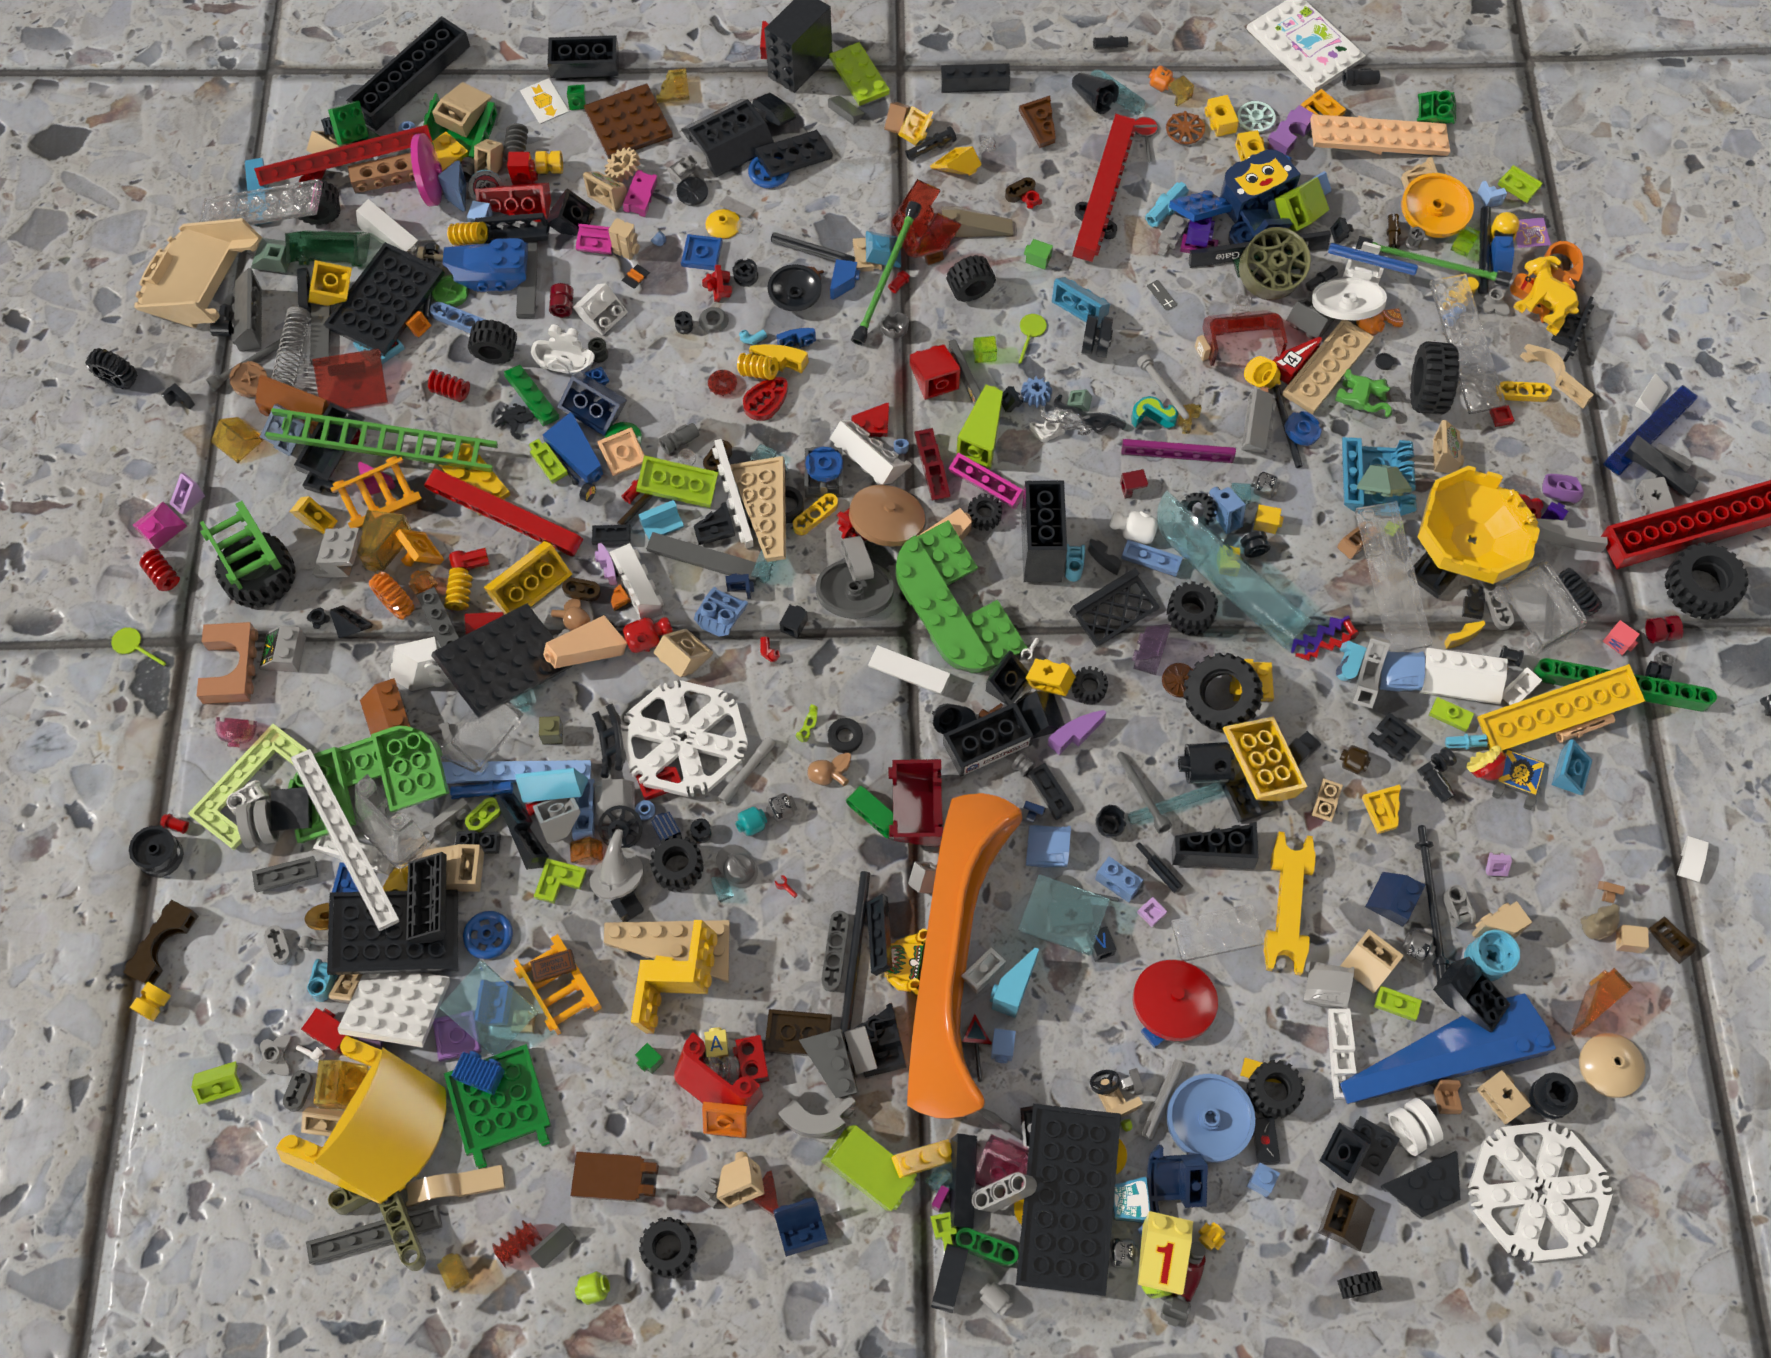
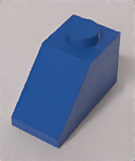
M1494 237L1489 253L1491 272L1502 270L1512 273L1514 259L1513 237Z
M836 259L830 286V299L834 300L855 287L856 280L860 279V270L857 268V262Z

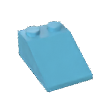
M1034 948L1000 979L999 985L994 984L990 995L992 1010L1016 1018L1037 960L1038 948Z

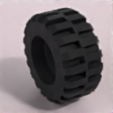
M1431 341L1420 344L1415 355L1410 384L1411 405L1417 413L1443 415L1451 409L1458 387L1460 366L1458 349L1454 344Z
M262 532L282 567L274 570L270 564L266 573L259 578L253 580H242L239 578L238 580L243 587L240 590L235 583L233 585L230 584L226 577L228 571L219 555H217L219 560L215 561L216 578L228 597L241 606L245 605L246 607L253 608L256 605L257 608L264 607V604L267 603L271 605L274 603V600H280L284 597L283 593L288 592L291 588L290 583H294L295 576L293 574L296 573V567L294 566L293 558L283 542L276 536H271L270 533ZM254 535L251 537L247 536L224 548L222 553L225 558L252 544L255 540ZM256 550L230 564L233 572H236L249 563L262 558L261 555L264 552L263 550Z
M1698 543L1697 546L1696 544L1690 545L1687 549H1683L1669 566L1665 574L1666 581L1664 582L1665 588L1669 589L1666 593L1669 598L1673 599L1672 603L1676 607L1679 606L1681 608L1680 611L1685 614L1686 612L1691 614V617L1697 618L1699 616L1703 620H1709L1710 617L1717 619L1725 616L1741 601L1749 585V579L1746 578L1748 573L1746 568L1743 569L1744 564L1741 559L1738 560L1736 558L1737 555L1733 551L1730 553L1727 551L1728 548L1724 546L1718 547L1717 544L1710 543L1707 545L1706 543ZM1692 571H1703L1712 575L1719 583L1721 591L1712 592L1700 587L1694 580Z
M1215 653L1213 657L1209 655L1203 657L1204 661L1201 663L1199 661L1196 662L1194 670H1189L1187 674L1189 678L1184 682V687L1186 688L1183 692L1186 699L1185 704L1194 718L1202 725L1212 730L1217 729L1220 732H1224V726L1244 723L1255 718L1257 709L1260 710L1262 705L1260 702L1263 699V686L1254 668L1243 658L1236 657L1231 653H1226V655ZM1220 675L1234 676L1242 687L1239 701L1227 710L1212 708L1205 698L1208 684Z

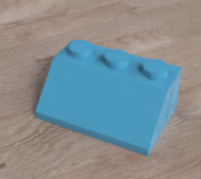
M1066 277L1054 280L1052 303L1084 322H1087L1088 314L1097 315V327L1101 324L1102 318L1109 314L1110 303L1106 299L1098 297L1089 289L1081 287L1075 281Z

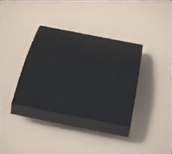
M770 92L753 99L752 106L766 112L765 119L778 126L796 119L793 110L783 100Z
M1246 777L1241 780L1225 783L1222 786L1238 823L1279 808L1276 801L1256 800Z

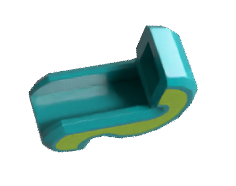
M1147 396L1141 398L1134 405L1131 422L1137 428L1144 417L1148 416L1163 427L1172 428L1176 425L1178 411L1173 405H1168V408H1164L1161 400L1156 397Z

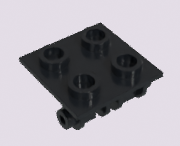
M1360 1116L1354 1123L1353 1129L1366 1135L1371 1140V1146L1360 1166L1380 1176L1400 1138Z

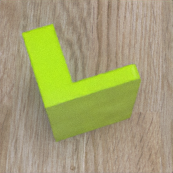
M236 1061L194 1074L191 1088L199 1105L242 1092V1085L237 1076L238 1065Z

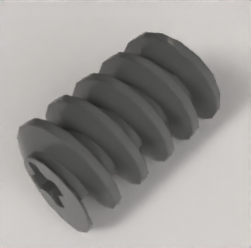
M514 123L507 127L503 150L505 160L508 161L509 152H525L528 138V128L525 125Z

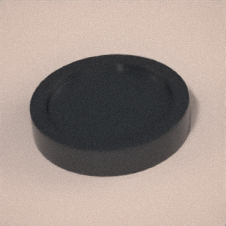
M1380 353L1376 356L1375 365L1379 369L1388 370L1393 366L1394 359L1390 354Z

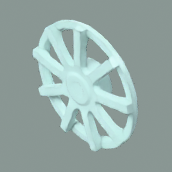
M1260 101L1247 102L1237 112L1239 126L1247 131L1258 130L1259 133L1263 134L1273 128L1276 115L1274 110L1268 104ZM1254 104V109L1252 111L1249 110L1247 105ZM1257 104L1265 107L1262 110L1257 109ZM1242 109H1244L1249 115L1241 114ZM1269 109L1272 114L1264 115V112ZM1241 118H1246L1248 120L1242 122ZM1273 118L1272 122H1268L1264 119ZM1252 123L1251 128L1246 126V124ZM1261 123L1267 125V127L1263 128ZM1255 124L1258 125L1259 129H1253Z

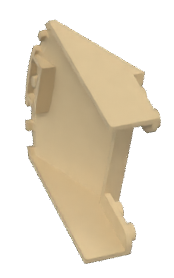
M243 218L182 224L178 228L180 232L174 238L170 236L167 239L169 244L164 250L159 249L147 266L139 283L142 288L135 295L138 298V302L134 303L135 308L138 311L195 329L199 323H215L220 317L219 312L214 308L207 309L238 252H243L244 250L255 251L262 239Z

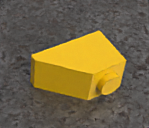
M310 496L300 497L289 511L303 524L323 535L326 529H332L338 522Z

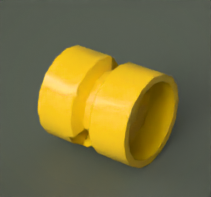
M536 151L535 165L537 173L548 174L551 171L552 174H563L562 151H551L549 154L547 151Z
M147 982L141 990L142 996L137 997L129 1008L154 1022L160 1013L159 1008L166 1005L171 995Z

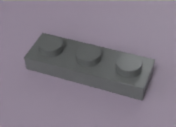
M310 856L252 871L254 890L258 893L317 878L318 871L315 857Z

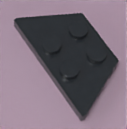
M1454 1151L1381 1185V1188L1394 1196L1401 1205L1408 1207L1419 1219L1461 1200L1458 1153Z

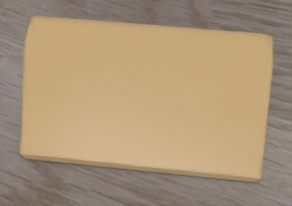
M307 1107L302 1112L301 1133L330 1136L344 1111Z

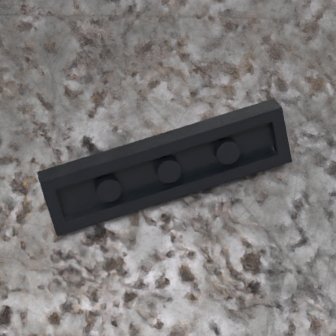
M884 894L867 902L871 973L875 976L893 968L888 897Z

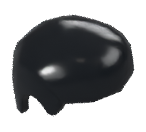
M1109 804L1102 807L1095 819L1098 832L1106 838H1115L1121 835L1127 824L1124 818L1125 812L1117 805Z

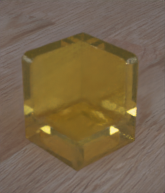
M1184 75L1168 84V89L1176 95L1174 104L1177 107L1192 98L1194 85Z

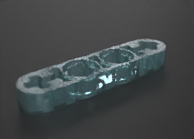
M1102 70L1092 71L1091 75L1112 80L1118 85L1119 95L1116 103L1136 115L1144 112L1145 100ZM1125 94L1128 98L1122 99L1120 95Z

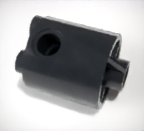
M1227 742L1185 744L1184 756H1178L1179 772H1185L1187 784L1229 782L1235 779L1234 768H1231V760H1234L1235 754Z

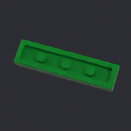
M521 365L504 371L505 378L542 426L559 420L557 411Z

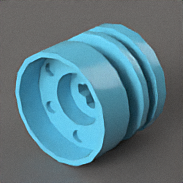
M1494 929L1485 932L1470 943L1464 952V958L1470 957L1490 981H1495L1517 966L1520 960V949L1511 935Z

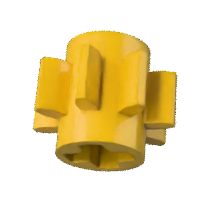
M1214 1222L1211 1225L1205 1223L1198 1231L1201 1234L1198 1240L1210 1251L1214 1247L1219 1250L1226 1242L1223 1238L1226 1234L1225 1231Z

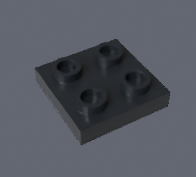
M1427 551L1406 574L1409 579L1437 599L1459 575L1438 568Z

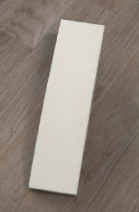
M330 834L317 839L313 847L314 850L342 860ZM359 842L373 871L390 875L399 857L393 853L378 850L375 846Z
M1350 1008L1328 1009L1329 1048L1334 1100H1345L1340 1083L1356 1075L1355 1042Z

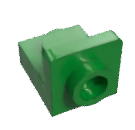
M585 84L567 87L569 110L584 109L583 105H586Z

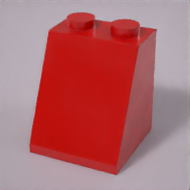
M944 344L935 345L930 349L910 354V367L925 400L959 389L960 367Z

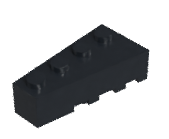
M1251 822L1249 825L1244 826L1234 825L1231 828L1221 830L1216 828L1204 833L1199 831L1176 835L1172 844V865L1255 869L1259 859L1257 822Z

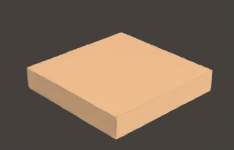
M632 427L597 441L612 477L642 465L644 453Z

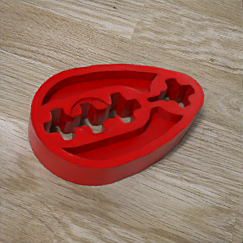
M775 377L773 380L767 379L749 389L743 397L745 414L756 421H765L772 418L786 399L788 392L787 380L783 377ZM764 401L763 406L761 404L757 406V402L762 403Z

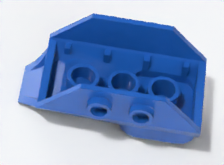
M518 238L495 239L490 244L444 247L443 265L453 274L455 282L474 291H510L526 280L528 243Z

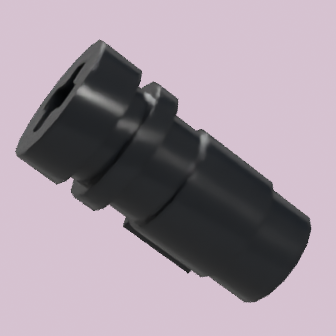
M1371 68L1360 70L1344 69L1342 74L1343 86L1379 84L1380 71L1371 70Z
M1432 760L1417 771L1420 776H1424L1423 780L1430 785L1428 788L1434 797H1438L1441 803H1445L1456 794L1446 778L1441 774L1442 770L1437 768L1438 765L1435 760Z

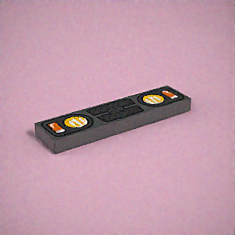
M955 339L950 340L948 350L960 367V377L973 405H975L981 392Z

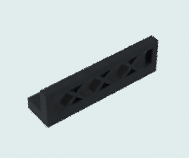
M543 213L475 218V222H484L491 225L487 226L488 238L484 244H490L495 239L518 238L524 242L548 241L550 225Z

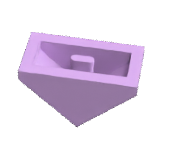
M183 472L180 473L170 505L183 515L203 499L205 495L197 483Z

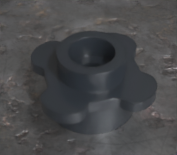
M320 607L313 609L307 615V620L313 624L314 629H319L321 625L330 621V617Z

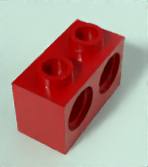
M761 1035L735 1040L736 1047H732L734 1059H739L740 1067L736 1068L738 1079L748 1076L757 1083L769 1081ZM747 1046L754 1048L753 1053L750 1055L743 1053V1049ZM750 1067L758 1069L757 1074L754 1076H749L746 1072Z

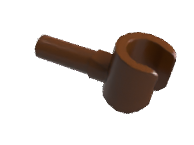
M998 704L989 712L982 709L978 719L1003 708V704Z

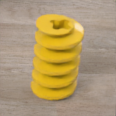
M484 222L451 223L447 230V237L454 246L484 244L488 238V228Z
M741 353L737 360V369L743 377L773 380L778 373L779 363L776 357L766 356L765 358L764 355L758 356L755 354L752 356V354L746 355Z
M457 567L449 570L444 607L449 610L460 611L469 608L467 603L470 601L468 596L471 594L469 589L472 587L470 582L473 581V577L469 575L466 569Z

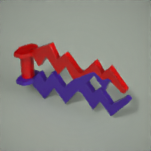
M1349 615L1343 619L1330 617L1329 628L1318 625L1316 637L1303 634V640L1294 638L1291 653L1293 654L1296 646L1300 645L1305 647V654L1296 653V657L1309 661L1310 656L1317 659L1320 648L1333 651L1334 645L1341 648L1342 643L1356 638L1359 632L1352 624ZM1341 625L1346 627L1349 635L1342 633L1341 641L1332 638L1334 637L1335 628L1341 631ZM1323 634L1332 636L1330 637L1329 644L1322 641ZM1308 643L1314 645L1313 650L1307 649Z

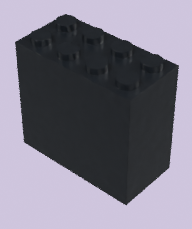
M793 0L764 28L768 77L794 93L829 59V54L833 52L831 6L821 0Z
M1064 480L1025 481L1021 510L1023 582H1062L1067 555Z

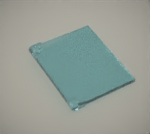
M1039 874L1018 931L1090 956L1093 953L1092 950L1110 899Z
M482 960L477 963L474 969L439 1007L493 1056L502 1053L539 1012Z

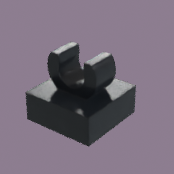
M1339 217L1330 228L1334 243H1341L1344 238L1349 237L1350 232H1354L1353 225L1347 224L1346 218Z
M1008 386L1003 392L1002 406L1005 412H1012L1015 407H1020L1023 403V400L1019 398L1020 393L1016 392L1014 386Z

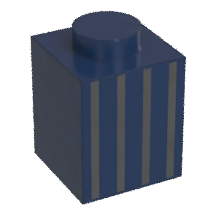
M670 812L660 813L651 820L660 840L664 838L667 841L669 840L668 836L677 838V835H681Z

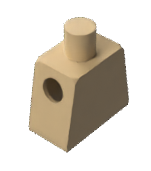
M486 139L474 146V174L481 170H491L497 174L503 165L504 147L502 143Z
M737 1152L735 1154V1161L724 1165L721 1171L717 1199L729 1209L764 1194L760 1166L748 1157L746 1152Z

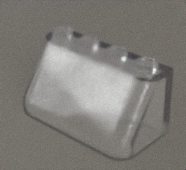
M510 701L480 718L470 708L441 744L440 748L443 754L441 758L473 773L478 771L482 773L489 765L487 762L489 758H494L500 751L498 749L499 745L505 744L511 737L509 735L510 731L516 730L521 724L519 720L524 714Z

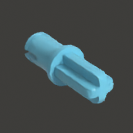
M1464 734V736L1446 737L1445 745L1449 749L1465 748L1466 750L1469 747H1487V741L1479 742V740L1487 739L1486 734L1469 736Z

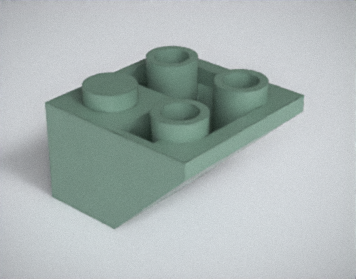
M262 238L251 268L287 273L296 242Z
M1381 464L1370 465L1357 485V489L1365 490L1364 493L1366 494L1381 493V496L1393 497V495L1403 496V493L1411 492L1412 490L1398 467Z

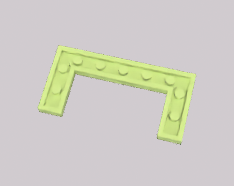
M272 724L193 807L188 815L232 850H235L242 843L238 827L220 813L227 805L228 796L243 788L275 752L293 765L291 757L307 749L276 725Z

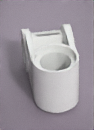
M255 780L230 794L226 803L236 816L237 807L235 805L237 803H250L254 807L256 801H259V799H270V796L261 788V782Z

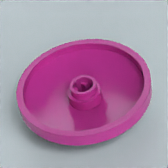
M424 133L415 134L411 141V163L415 182L424 203L429 207L438 206L442 199V187L438 175L442 173V166L429 137Z

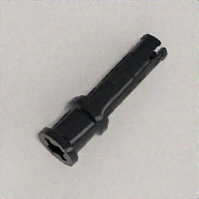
M949 126L947 130L935 133L933 138L906 150V157L911 161L937 147L943 148L945 144L957 140L953 128ZM928 145V147H926V148H924V149H922V150H920V151L917 152V150H919V149H921V148H923V147H925V146Z

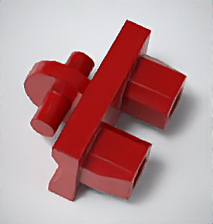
M715 264V271L712 274H707L702 280V286L710 292L713 291L714 302H720L722 297L730 298L732 286L723 285V283H729L730 271L721 270V265Z
M850 508L844 513L840 511L837 514L839 518L837 524L840 525L838 530L843 532L842 539L861 536L850 522Z

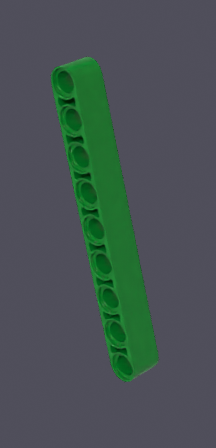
M1550 658L1541 659L1533 669V673L1542 679L1543 683L1567 686L1584 680L1581 675L1587 679L1610 671L1609 669ZM1634 674L1645 702L1704 712L1717 700L1716 692L1708 687Z

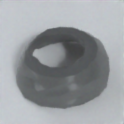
M709 307L703 310L699 317V324L706 332L708 330L723 331L729 322L728 315L719 307ZM710 312H717L720 315V320L715 325L708 324L706 316Z

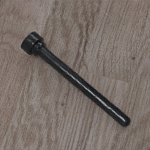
M427 243L425 245L426 255L439 254L440 246L438 244ZM428 258V263L435 265L434 259ZM432 292L424 302L423 315L427 320L431 314Z

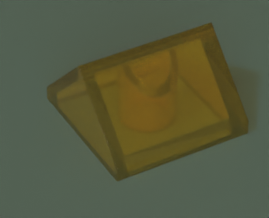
M233 417L218 420L211 442L238 464L264 439L260 438L261 434L241 418Z

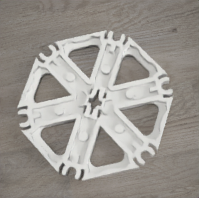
M680 680L681 688L678 686V682L674 681V688L669 689L667 684L664 683V691H662L660 684L626 713L627 716H624V721L630 723L628 726L621 725L623 745L630 774L632 772L633 777L642 774L643 776L639 778V783H643L644 787L660 789L685 797H689L688 789L690 790V795L694 797V790L699 788L702 794H705V785L708 788V792L711 791L741 765L742 760H744V754L739 753V751H747L748 742L737 703L735 704L734 699L730 702H725L728 694L724 693L723 690ZM691 691L708 695L711 701L693 717L689 718L684 699L685 693ZM663 699L670 723L645 718L641 715V712L654 700ZM727 715L733 718L736 729L734 737L728 738L708 733L710 729ZM687 735L688 739L681 741L680 737ZM637 737L661 744L643 759H637L634 756L631 739ZM699 753L727 759V762L713 775L707 776L703 772ZM676 758H679L684 778L681 783H673L656 777L666 766L671 764Z
M1550 1122L1500 1127L1494 1131L1498 1140L1494 1141L1488 1136L1482 1142L1468 1188H1477L1468 1192L1469 1195H1476L1478 1197V1202L1472 1203L1471 1207L1481 1206L1482 1208L1474 1209L1473 1212L1507 1253L1511 1252L1512 1256H1516L1518 1250H1522L1524 1252L1523 1260L1527 1261L1531 1257L1530 1262L1575 1258L1588 1253L1584 1248V1243H1588L1591 1248L1595 1247L1596 1243H1599L1613 1195L1603 1194L1610 1192L1612 1187H1603L1602 1181L1609 1179V1176L1598 1175L1600 1173L1605 1174L1607 1171L1572 1131L1568 1132V1128H1564L1561 1134H1558L1555 1130L1557 1124L1553 1123L1549 1127ZM1539 1133L1542 1135L1543 1140L1535 1166L1515 1144L1514 1138L1516 1135ZM1568 1147L1574 1148L1590 1167L1588 1174L1558 1177L1565 1150ZM1494 1155L1516 1182L1487 1184L1483 1179L1489 1157ZM1542 1184V1191L1545 1192V1194L1541 1195L1538 1198V1192L1535 1190V1188L1540 1187V1185ZM1593 1197L1597 1199L1599 1207L1594 1224L1591 1227L1585 1226L1564 1201ZM1523 1205L1514 1235L1506 1234L1492 1217V1209ZM1545 1217L1548 1218L1568 1242L1566 1248L1542 1250L1539 1247L1538 1240Z

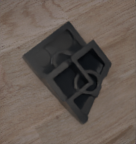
M889 1003L886 1005V1009L878 1015L873 1014L866 1022L855 1027L866 1026L877 1064V1069L863 1072L865 1078L907 1068L893 1004Z

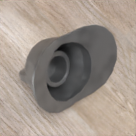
M734 844L727 845L718 852L716 865L732 886L747 888L756 881L758 868L745 849Z

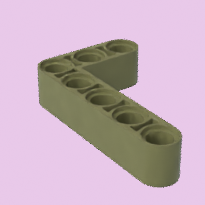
M341 1187L331 1192L328 1197L329 1206L340 1215L348 1214L372 1201ZM397 1191L391 1195L394 1196L392 1202L386 1204V1201L381 1204L378 1203L401 1262L409 1270L419 1271L426 1263V1256L400 1192ZM345 1198L343 1204L337 1206L339 1200ZM401 1215L400 1221L393 1223L395 1217ZM409 1234V1239L401 1243L402 1238ZM417 1254L416 1260L409 1263L410 1257Z

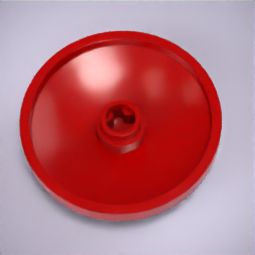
M1163 960L1147 967L1138 977L1133 990V1006L1140 1022L1154 1035L1170 1041H1188L1201 1036L1212 1025L1218 1010V996L1210 978L1198 967L1181 960Z

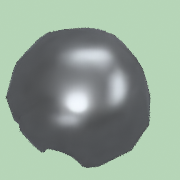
M896 312L894 316L887 314L884 320L881 321V331L889 338H900L907 333L909 318L901 312Z

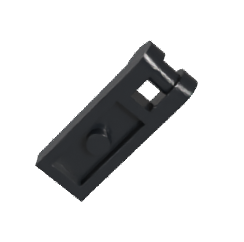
M1046 763L1028 771V777L1050 809L1055 820L1062 818V815L1065 813L1069 814L1074 811L1072 803ZM1061 801L1063 806L1058 808L1056 806V803Z

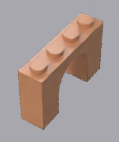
M251 622L203 624L202 643L207 650H235L239 652L240 658L236 668L225 676L198 678L196 696L202 704L250 702L251 694L254 693L252 676H255V666L253 663L254 658L257 657L255 641L258 640V631Z

